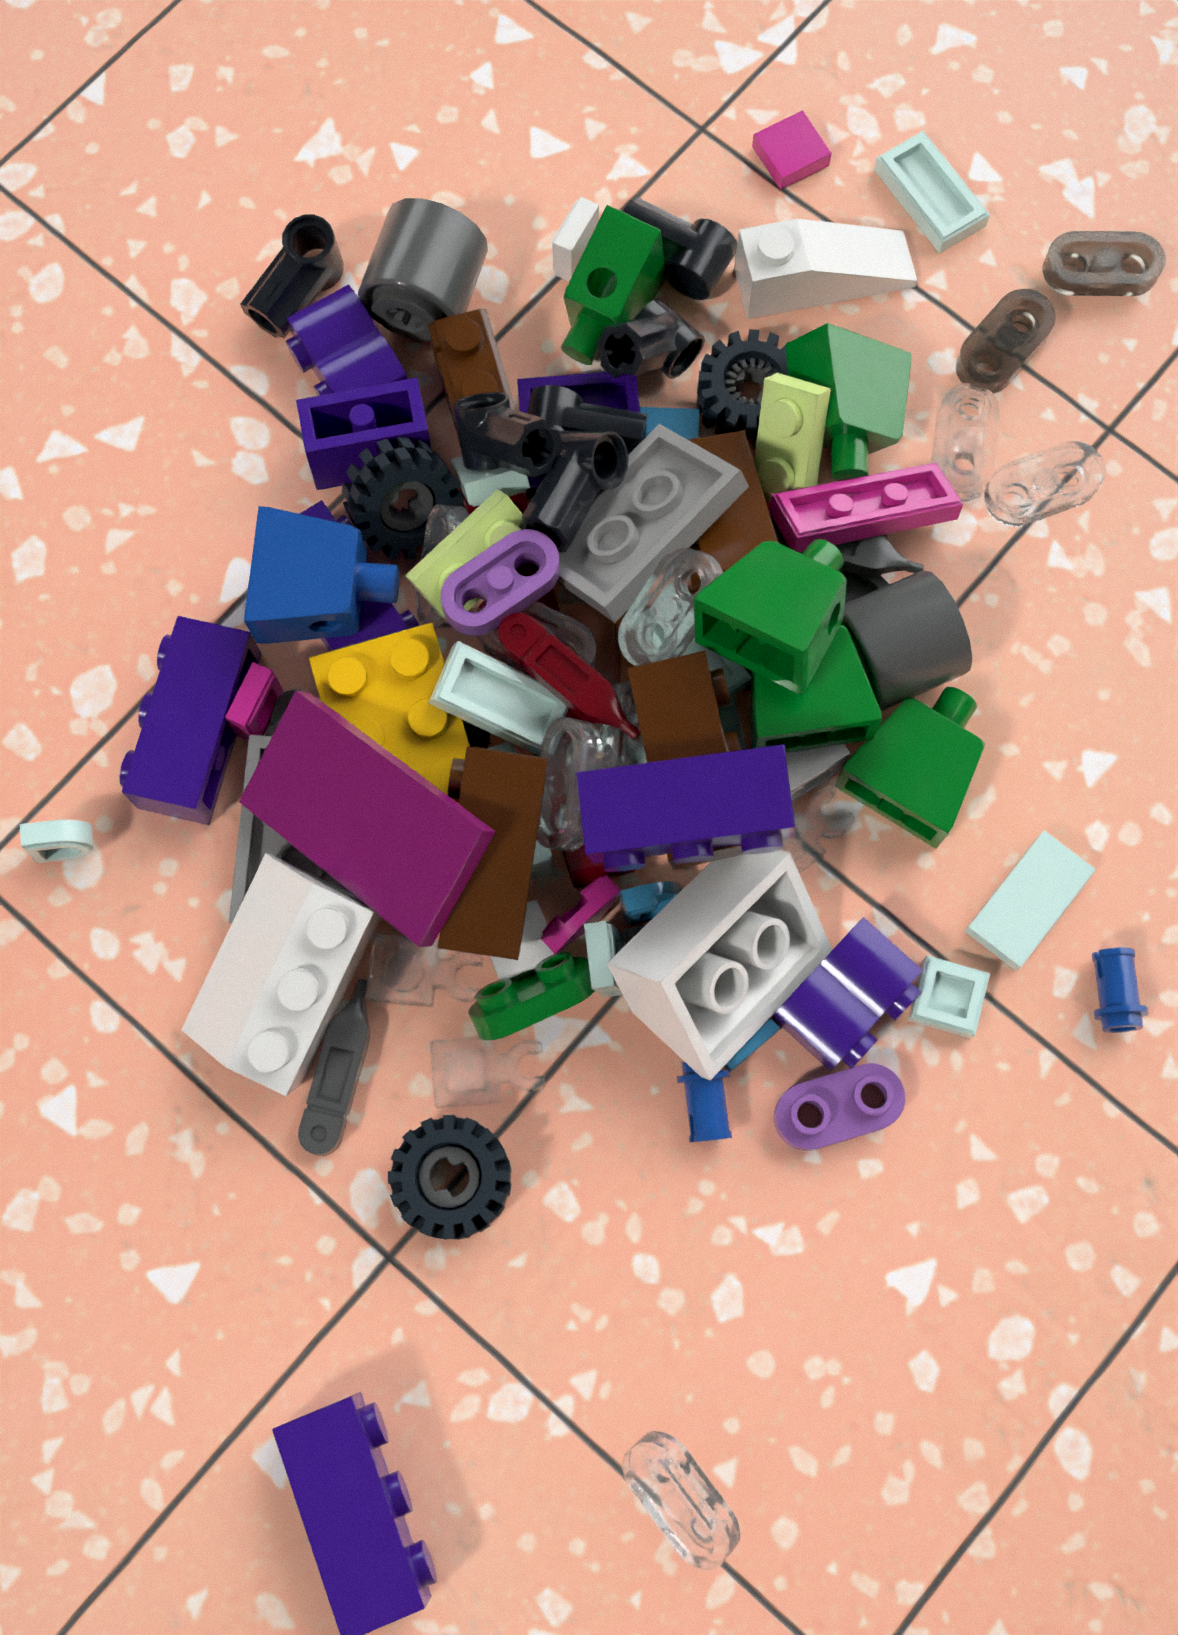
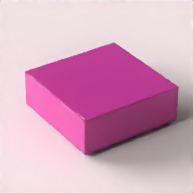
M803 110L753 134L752 148L780 190L830 164L832 153Z
M253 662L225 716V719L236 735L242 739L249 741V735L264 736L270 724L275 703L278 697L284 693L273 670Z

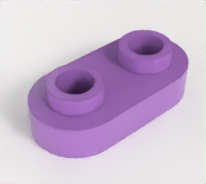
M531 529L518 530L505 536L451 573L441 589L442 608L448 623L460 633L472 636L483 635L499 627L501 621L509 614L519 613L547 594L555 586L560 572L559 554L554 542L547 535ZM524 563H533L539 568L537 573L527 577L516 572L517 568ZM473 598L482 599L487 603L483 610L476 613L465 610L464 605Z
M868 1063L855 1066L852 1069H845L799 1083L789 1088L779 1098L775 1106L774 1125L780 1138L790 1147L801 1151L818 1150L882 1130L893 1124L904 1109V1087L898 1076L883 1065ZM865 1085H875L881 1090L883 1103L879 1108H869L863 1103L861 1090ZM812 1104L818 1108L821 1114V1121L817 1127L808 1128L800 1123L797 1112L801 1105Z

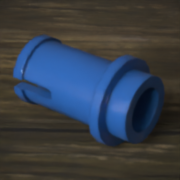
M1108 948L1092 953L1100 1009L1094 1011V1019L1101 1021L1103 1032L1122 1033L1140 1030L1143 1028L1142 1017L1148 1015L1147 1006L1140 1005L1134 961L1135 950L1132 948Z
M681 1062L683 1075L677 1076V1083H684L690 1128L689 1142L732 1138V1132L729 1129L723 1078L730 1077L729 1070L722 1071L721 1069L711 1080L700 1077L687 1063Z

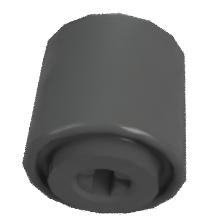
M404 198L392 203L358 289L359 299L370 317L391 332L405 338L421 342H431L428 324L434 320L467 311L488 252L487 239L473 221L463 213L443 203L424 198Z
M919 571L845 603L844 617L841 625H844L849 631L881 711L902 703L906 698H913L957 679L971 670L972 651L964 620L953 597L943 582L932 572Z

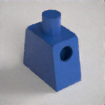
M258 506L244 622L256 643L270 644L352 636L359 631L362 601L397 603L400 586L399 566L367 563V549L359 529L351 525L276 508Z

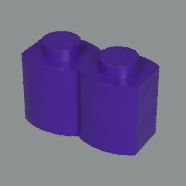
M349 284L286 318L293 337L286 340L285 343L301 372L305 373L312 369L320 380V383L313 386L317 396L408 379L392 348L377 329L363 303Z
M863 917L779 1007L772 1018L829 1071L834 1069L841 1060L852 1069L878 1040L869 1032V1029L884 1013H887L895 1021L921 993L912 982L923 970Z

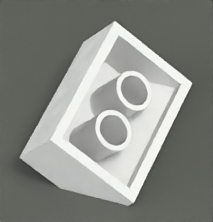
M779 850L763 854H744L710 862L606 964L632 1013L700 1077L711 1080L832 951V947L791 854Z
M265 853L181 1030L224 1067L287 1096L302 1084L381 916L354 894L280 858Z

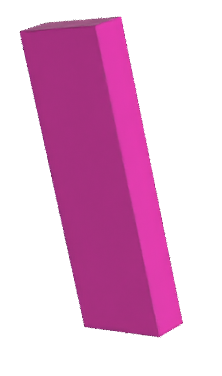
M935 462L772 494L768 510L790 549L802 552L816 539H823L836 545L958 520L963 503Z

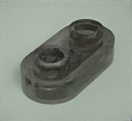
M1070 231L1059 235L1053 240L1044 258L1042 272L1048 285L1064 295L1139 296L1154 287L1165 267L1166 256L1161 244L1146 233L1134 231ZM1064 266L1074 267L1078 272H1072ZM1122 267H1130L1136 273H1127Z
M1017 289L1006 294L963 342L955 365L956 374L960 382L969 390L979 394H994L1005 389L1046 343L1056 320L1055 309L1050 300L1042 293L1031 289ZM1012 324H1023L1029 331H1018ZM976 364H988L992 367L993 372L983 371Z

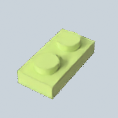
M780 373L764 378L754 464L766 501L770 502L772 494L817 486L830 388Z
M497 489L405 575L406 578L442 619L448 623L441 603V589L447 577L505 536L521 530L518 526L522 521L523 514L507 494ZM473 598L467 601L464 609L469 611L480 599Z

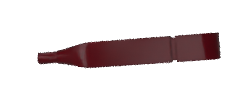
M517 612L509 614L501 621L498 628V637L504 653L520 667L523 666L528 674L574 713L591 723H600L620 728L633 740L639 737L641 731L627 720L612 685L554 635L548 634L547 629L531 616Z

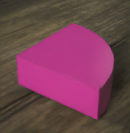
M607 875L603 878L600 876L580 892L583 897L575 907L561 917L557 914L542 931L543 935L540 939L556 955L585 934L584 924L599 922L621 890Z

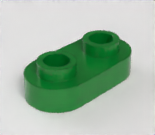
M570 952L557 953L538 963L535 967V972L514 982L510 979H502L484 986L476 993L475 998L477 1001L468 1011L479 1038L482 1040L504 1038L573 1007L590 997L595 991L591 987L588 959L586 957H573Z

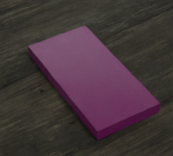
M295 691L239 800V803L418 947L433 946L496 832L310 692Z

